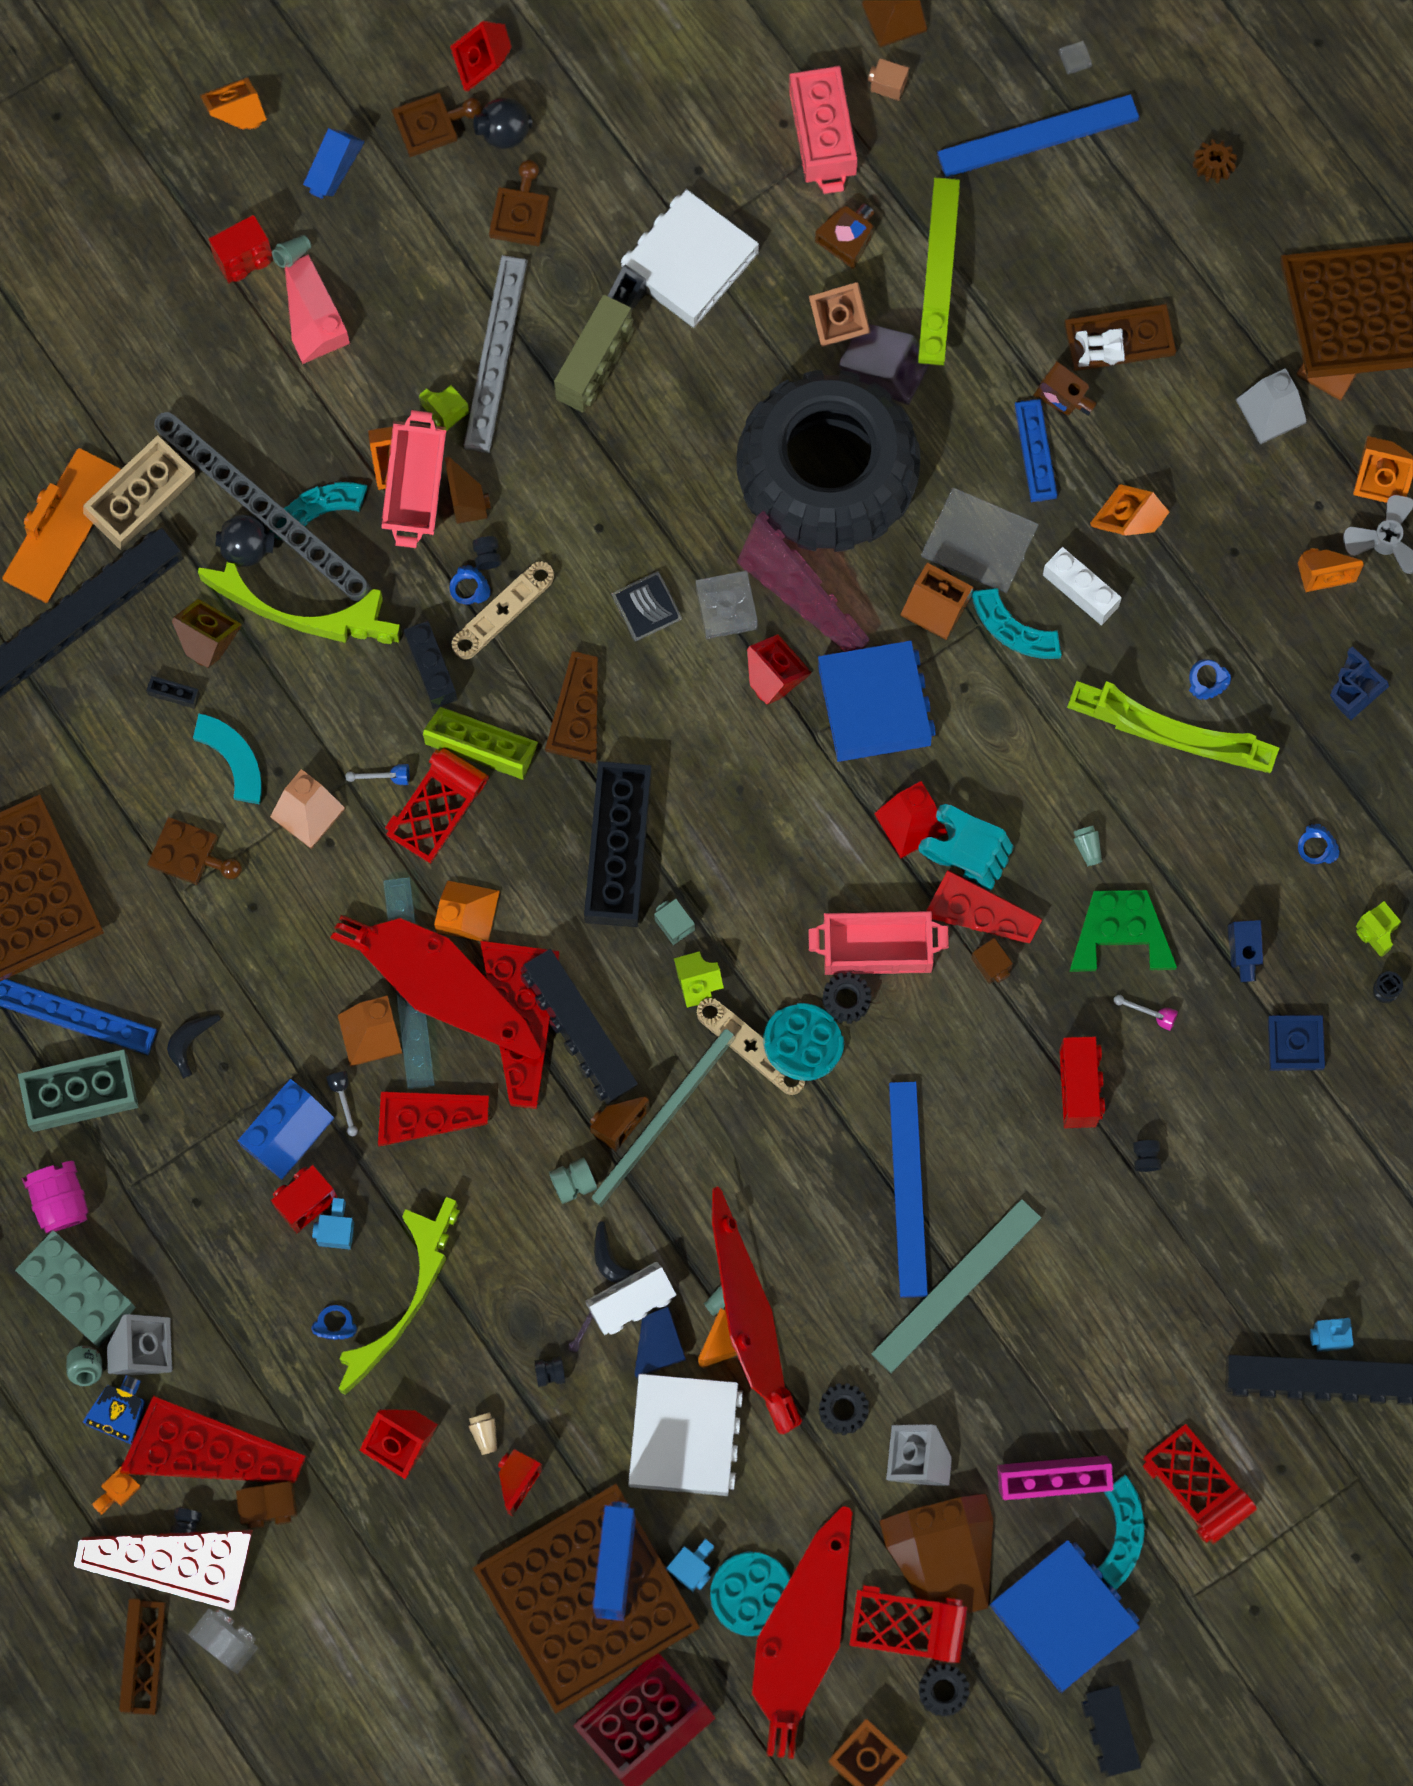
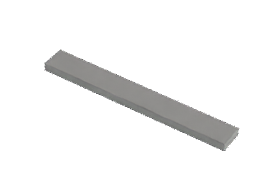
M501 256L464 449L490 453L527 259Z

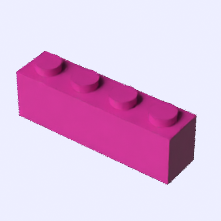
M1107 1456L997 1465L999 1493L1003 1500L1113 1491L1112 1464Z

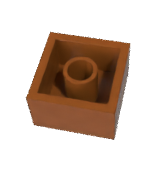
M865 1719L828 1760V1763L852 1786H883L908 1757L873 1724Z

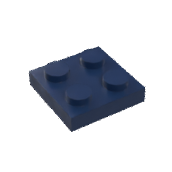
M1323 1015L1268 1017L1270 1071L1325 1069Z

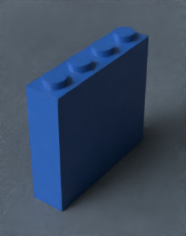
M911 641L818 656V669L837 762L931 746V736H935V726L933 720L928 721L927 712H930V703L928 696L923 697L922 689L925 688L923 673H918L917 665H920L918 649L913 650Z
M612 1502L611 1506H605L593 1605L596 1618L624 1621L636 1522L634 1509L629 1508L628 1503Z
M1068 1540L990 1604L992 1610L1060 1693L1140 1628L1137 1625L1139 1619L1130 1608L1126 1610L1118 1602L1121 1600V1597L1112 1586L1107 1588L1100 1580L1103 1578L1101 1572L1094 1564L1089 1566L1083 1559L1085 1553L1078 1544H1071Z

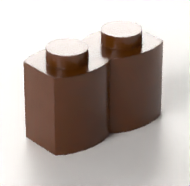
M291 1482L236 1491L240 1524L243 1526L247 1525L248 1529L263 1528L264 1522L275 1521V1525L288 1524L292 1522L291 1518L297 1517L294 1488Z

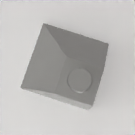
M1286 368L1262 379L1236 400L1260 444L1307 422L1298 390Z
M123 1315L107 1346L108 1374L141 1375L172 1372L170 1318Z
M892 1425L886 1480L921 1485H949L952 1457L935 1425Z

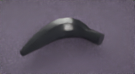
M218 1014L189 1021L177 1028L171 1035L167 1047L168 1055L178 1067L183 1079L193 1075L186 1058L188 1046L197 1036L221 1020Z
M599 1222L594 1242L595 1262L599 1272L611 1282L618 1283L640 1270L625 1268L615 1260L611 1251L605 1222Z

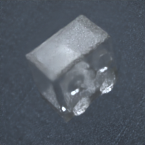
M747 571L695 580L696 594L706 639L757 630V616Z
M209 1608L188 1636L238 1674L258 1649L253 1644L256 1638L241 1626L237 1630L233 1628L232 1624L235 1621L220 1609L213 1612Z

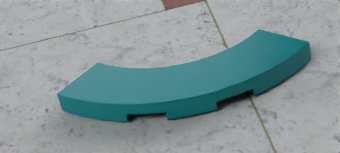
M336 482L319 488L317 486L299 495L296 500L283 509L305 527L311 520L327 512L335 510H354L360 512L368 486L351 482ZM280 519L277 522L276 527H284L287 523V519ZM274 533V538L282 540Z
M998 588L972 592L973 604L980 620L987 630L1002 644L1030 657L1042 659L1061 658L1058 631L1037 630L1017 622L1001 601Z
M198 714L193 739L212 747L226 759L234 777V800L260 805L262 796L261 774L249 745L233 728L224 722L207 715Z
M1126 1474L1113 1484V1491H1104L1114 1511L1116 1534L1110 1554L1097 1569L1103 1575L1102 1579L1109 1587L1112 1586L1115 1590L1127 1579L1135 1567L1144 1539V1519L1141 1502L1132 1482Z

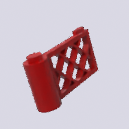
M443 748L441 751L437 749L432 754L429 763L432 764L430 770L399 816L393 815L385 827L388 830L387 837L429 864L433 862L473 800L481 793L489 778L487 774L446 748ZM432 778L441 783L443 793L428 796L426 786ZM445 786L452 791L446 792ZM422 792H424V797L419 798ZM459 794L466 799L460 808L449 809L447 796ZM444 797L446 811L431 814L429 800ZM425 801L428 815L413 818L412 807L414 804ZM409 813L410 819L404 820ZM455 813H456V815H455L454 818L452 819V818H451V814H455ZM447 815L449 825L446 830L435 832L432 818ZM429 819L432 833L417 836L414 822ZM411 823L413 837L401 839L395 835L400 825ZM442 835L437 842L436 836ZM433 837L434 848L429 855H426L420 851L418 840ZM414 841L415 847L409 844L408 842Z
M1186 1424L1143 1458L1146 1463L1142 1467L1152 1479L1158 1477L1196 1522L1199 1527L1196 1532L1205 1543L1210 1541L1212 1544H1215L1257 1510L1250 1497L1237 1486ZM1184 1433L1192 1441L1191 1452L1175 1450L1176 1440ZM1172 1444V1450L1166 1449L1169 1445ZM1195 1446L1201 1453L1195 1452ZM1159 1453L1171 1454L1170 1469L1159 1468L1152 1459ZM1174 1455L1191 1456L1190 1471L1173 1469ZM1194 1457L1206 1458L1210 1463L1209 1473L1193 1471ZM1213 1467L1219 1474L1212 1473ZM1164 1473H1170L1169 1479L1164 1475ZM1173 1474L1189 1475L1188 1490L1176 1489L1172 1484ZM1192 1476L1209 1478L1208 1491H1191ZM1212 1478L1224 1479L1230 1488L1223 1494L1211 1493ZM1181 1494H1186V1495H1187V1501L1184 1499V1497H1183ZM1191 1495L1207 1497L1206 1507L1198 1514L1190 1506ZM1210 1497L1217 1498L1210 1503Z
M863 1585V1590H857L850 1646L959 1663L967 1606L962 1605L963 1600L946 1598V1602H936L880 1593V1587ZM862 1597L874 1598L880 1609L868 1617L861 1608ZM879 1599L888 1600L889 1602L883 1605ZM894 1601L901 1602L908 1611L897 1621L893 1619L886 1609ZM907 1603L914 1604L917 1606H915L913 1609H910ZM921 1606L933 1607L932 1619L925 1625H922L913 1612ZM883 1610L892 1624L879 1633L870 1619ZM861 1614L865 1620L859 1624ZM911 1615L919 1629L907 1637L898 1626V1623ZM867 1622L877 1636L869 1642L858 1641V1628ZM931 1624L930 1635H929V1633L927 1632V1630H926L925 1628H926L928 1625ZM893 1627L897 1629L904 1639L897 1646L888 1645L882 1637L883 1634ZM920 1631L929 1640L927 1651L916 1650L910 1642V1639ZM879 1638L883 1644L873 1642ZM907 1643L910 1648H903L901 1646Z

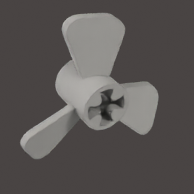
M1399 495L1391 496L1387 501L1386 520L1378 526L1377 531L1356 527L1347 528L1343 536L1347 555L1354 557L1374 547L1378 553L1383 555L1394 553L1401 569L1407 574H1412L1413 550L1401 542L1403 537L1401 524L1413 509V500ZM1386 534L1392 536L1390 542L1384 540Z

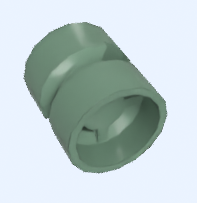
M584 1157L571 1162L567 1169L561 1166L549 1172L562 1204L576 1199L579 1192L582 1195H586L597 1190L596 1183Z

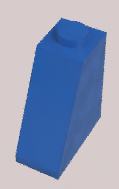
M328 128L303 184L311 188L309 193L322 199L324 195L333 196L365 141L343 130Z

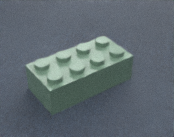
M124 1050L18 1074L27 1123L33 1132L139 1108L129 1058Z
M54 1230L15 1270L97 1347L114 1332L122 1316L130 1315L136 1308L132 1302Z

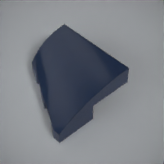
M1353 647L1347 652L1348 658L1344 668L1341 667L1338 675L1339 680L1334 685L1330 694L1332 701L1350 721L1389 687L1388 681L1369 665V661Z
M668 1307L642 1318L634 1372L636 1378H639V1374L648 1375L659 1371L660 1368L685 1360Z

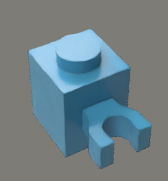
M333 1198L331 1216L320 1215L319 1222H314L313 1238L317 1239L318 1246L351 1250L354 1221L352 1218L344 1217L346 1205L344 1199Z
M1350 1318L1317 1321L1314 1324V1329L1310 1330L1311 1343L1316 1345L1317 1352L1346 1350L1353 1346Z
M705 1539L694 1554L684 1547L667 1567V1571L692 1592L696 1587L701 1590L711 1578L708 1575L710 1567L703 1561L714 1549V1546Z

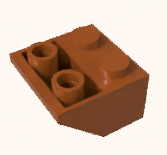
M926 563L912 588L901 616L947 640L972 597L973 586Z

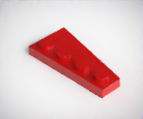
M947 870L926 910L932 911V919L1025 943L1032 941L1043 920L950 870Z
M381 1092L378 1146L487 1125L489 1096Z

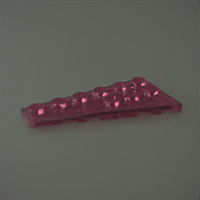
M763 510L757 516L737 563L766 588H769L780 597L784 603L802 615L805 620L812 623L825 636L839 645L843 651L865 649L869 641L868 636L849 614L842 613L835 604L838 601L832 593L829 596L820 586L822 583L820 578L797 550H790L782 540L785 537L779 529L775 531L766 521L769 519V516Z

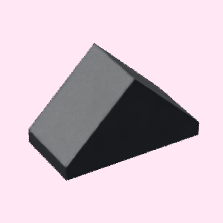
M625 264L608 297L630 307L632 312L647 293L646 278Z

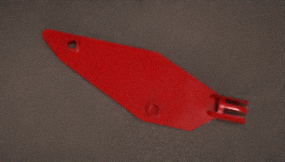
M341 914L339 920L342 923H337L334 928L340 934L332 932L330 938L359 950L416 1011L532 1060H537L541 1057L542 1052L524 1018L449 938L402 918L368 926ZM508 1031L513 1033L512 1037L505 1038L503 1036L504 1033Z
M714 1187L712 1190V1227L731 1344L739 1357L751 1388L765 1399L767 1409L779 1434H786L799 1426L802 1420L792 1395L784 1385L773 1312L723 1192L719 1187Z
M849 1507L840 1508L814 1535L757 1637L752 1696L770 1721L767 1756H773L776 1729H778L777 1757L783 1758L785 1755L787 1733L789 1731L787 1756L790 1759H794L797 1725L840 1647L852 1511ZM832 1541L838 1542V1551L831 1548Z

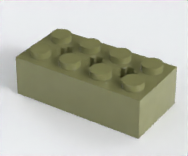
M606 295L602 296L554 380L557 400L583 413L587 406L591 407L597 397V388L600 384L604 385L610 373L608 371L612 363H617L622 353L620 349L624 341L628 342L634 332L630 307Z

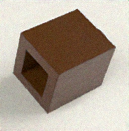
M995 938L972 952L971 960L989 984L995 980L997 983H1000L1011 975L1009 971L1012 969L1013 963Z

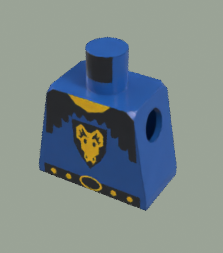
M126 1375L120 1389L107 1385L84 1418L83 1423L90 1428L132 1445L140 1427L146 1403L143 1399L135 1396L141 1381Z

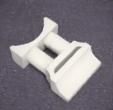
M1122 329L1108 330L1098 336H1087V331L1076 333V339L1081 342L1085 351L1083 357L1079 360V367L1089 366L1090 361L1103 360L1110 365L1124 361ZM1088 346H1102V350L1089 351Z

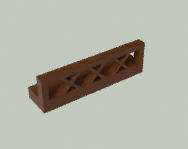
M129 1599L119 1712L123 1714L156 1715L165 1602ZM143 1608H159L158 1620L148 1627L142 1620ZM143 1625L146 1630L141 1634V1627ZM157 1626V1633L155 1635L152 1630ZM150 1633L156 1640L155 1648L146 1655L140 1648V1640ZM139 1652L144 1657L141 1661H139ZM152 1655H154V1664L149 1659ZM147 1661L153 1668V1676L143 1683L137 1676L138 1668ZM138 1681L141 1686L136 1690V1683ZM152 1682V1690L150 1691L147 1686ZM143 1689L151 1696L150 1709L134 1708L135 1696Z

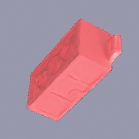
M840 66L790 73L789 92L806 183L816 181L823 190V194L844 191L843 186L846 176L856 175L857 155ZM837 178H841L842 180L839 182L822 184V181Z
M411 410V415L406 422H393L381 528L392 530L396 540L395 546L416 548L417 542L421 539L423 533L434 535L446 427L434 425L432 412ZM410 420L431 423V425L410 423ZM397 530L418 533L417 538L398 536Z
M932 911L824 913L823 924L808 930L809 951L817 952L824 956L825 975H838L839 973L847 975V972H852L851 974L931 973L933 954L942 949L949 948L948 926H941L938 923L932 922ZM932 928H937L938 947H933ZM819 930H823L824 950H820Z

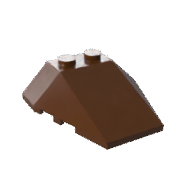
M986 1494L960 1497L912 1509L879 1521L886 1549L892 1555L919 1599L936 1602H946V1598L963 1600L962 1605L967 1606V1614L988 1609L993 1518ZM924 1606L932 1618L933 1607Z

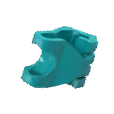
M940 805L936 817L939 822L945 825L949 839L943 842L933 837H927L921 840L919 844L920 853L939 865L958 866L965 869L966 871L963 875L965 879L991 891L995 885V880H998L1002 875L1003 870L1001 868H1005L1008 864L1009 858L1007 856L1013 851L1014 846L1006 832L952 805Z

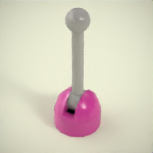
M1122 995L1114 997L1116 1005L1123 1004L1155 1016L1160 1027L1169 1031L1172 1030L1178 1014L1177 1010L1162 1008L1157 1012L1125 1000Z

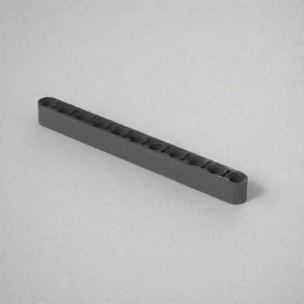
M164 412L156 417L155 429L166 441L355 602H359L372 591L370 584L362 575L176 416L169 412ZM174 422V426L170 431H164L167 423ZM188 438H192L191 445L184 448L183 442ZM211 454L210 461L202 464L203 456ZM225 470H230L229 477L220 480L221 473ZM244 486H249L247 494L239 496L240 489ZM268 502V507L265 511H257L261 503ZM282 518H286V525L282 528H277V522ZM299 535H306V539L302 544H295V540ZM318 551H325V555L321 560H314V556ZM344 567V572L341 576L333 577V572L336 568ZM363 583V589L359 593H352L354 585Z

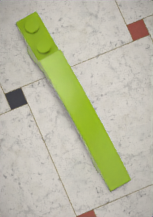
M934 178L918 363L944 365L960 180Z
M227 562L225 572L199 568L198 570L201 581L221 595L262 617L298 631L344 643L347 641L348 633L358 639H366L367 637L377 638V641L385 644L400 642L402 633L400 625L378 621L383 599L380 590L373 589L362 600L340 612L319 617H301L275 610L259 600L246 587L233 563Z
M1076 681L1067 706L1069 709L1116 725L1115 729L1206 758L1271 773L1279 751V747L1257 740L1256 736L1250 733L1218 732L1188 725L1163 716L1135 702L1122 693L1114 684L1107 681L1102 690Z
M448 1197L445 1198L436 1221L405 1209L402 1218L415 1239L419 1255L420 1270L416 1293L403 1318L385 1336L367 1346L342 1352L340 1357L341 1363L347 1365L348 1368L339 1386L341 1393L346 1395L365 1378L398 1341L424 1303L446 1261L445 1255L439 1253L438 1250L445 1248L449 1235L446 1234L450 1224H455L459 1216L460 1210L457 1209L458 1205L455 1200Z

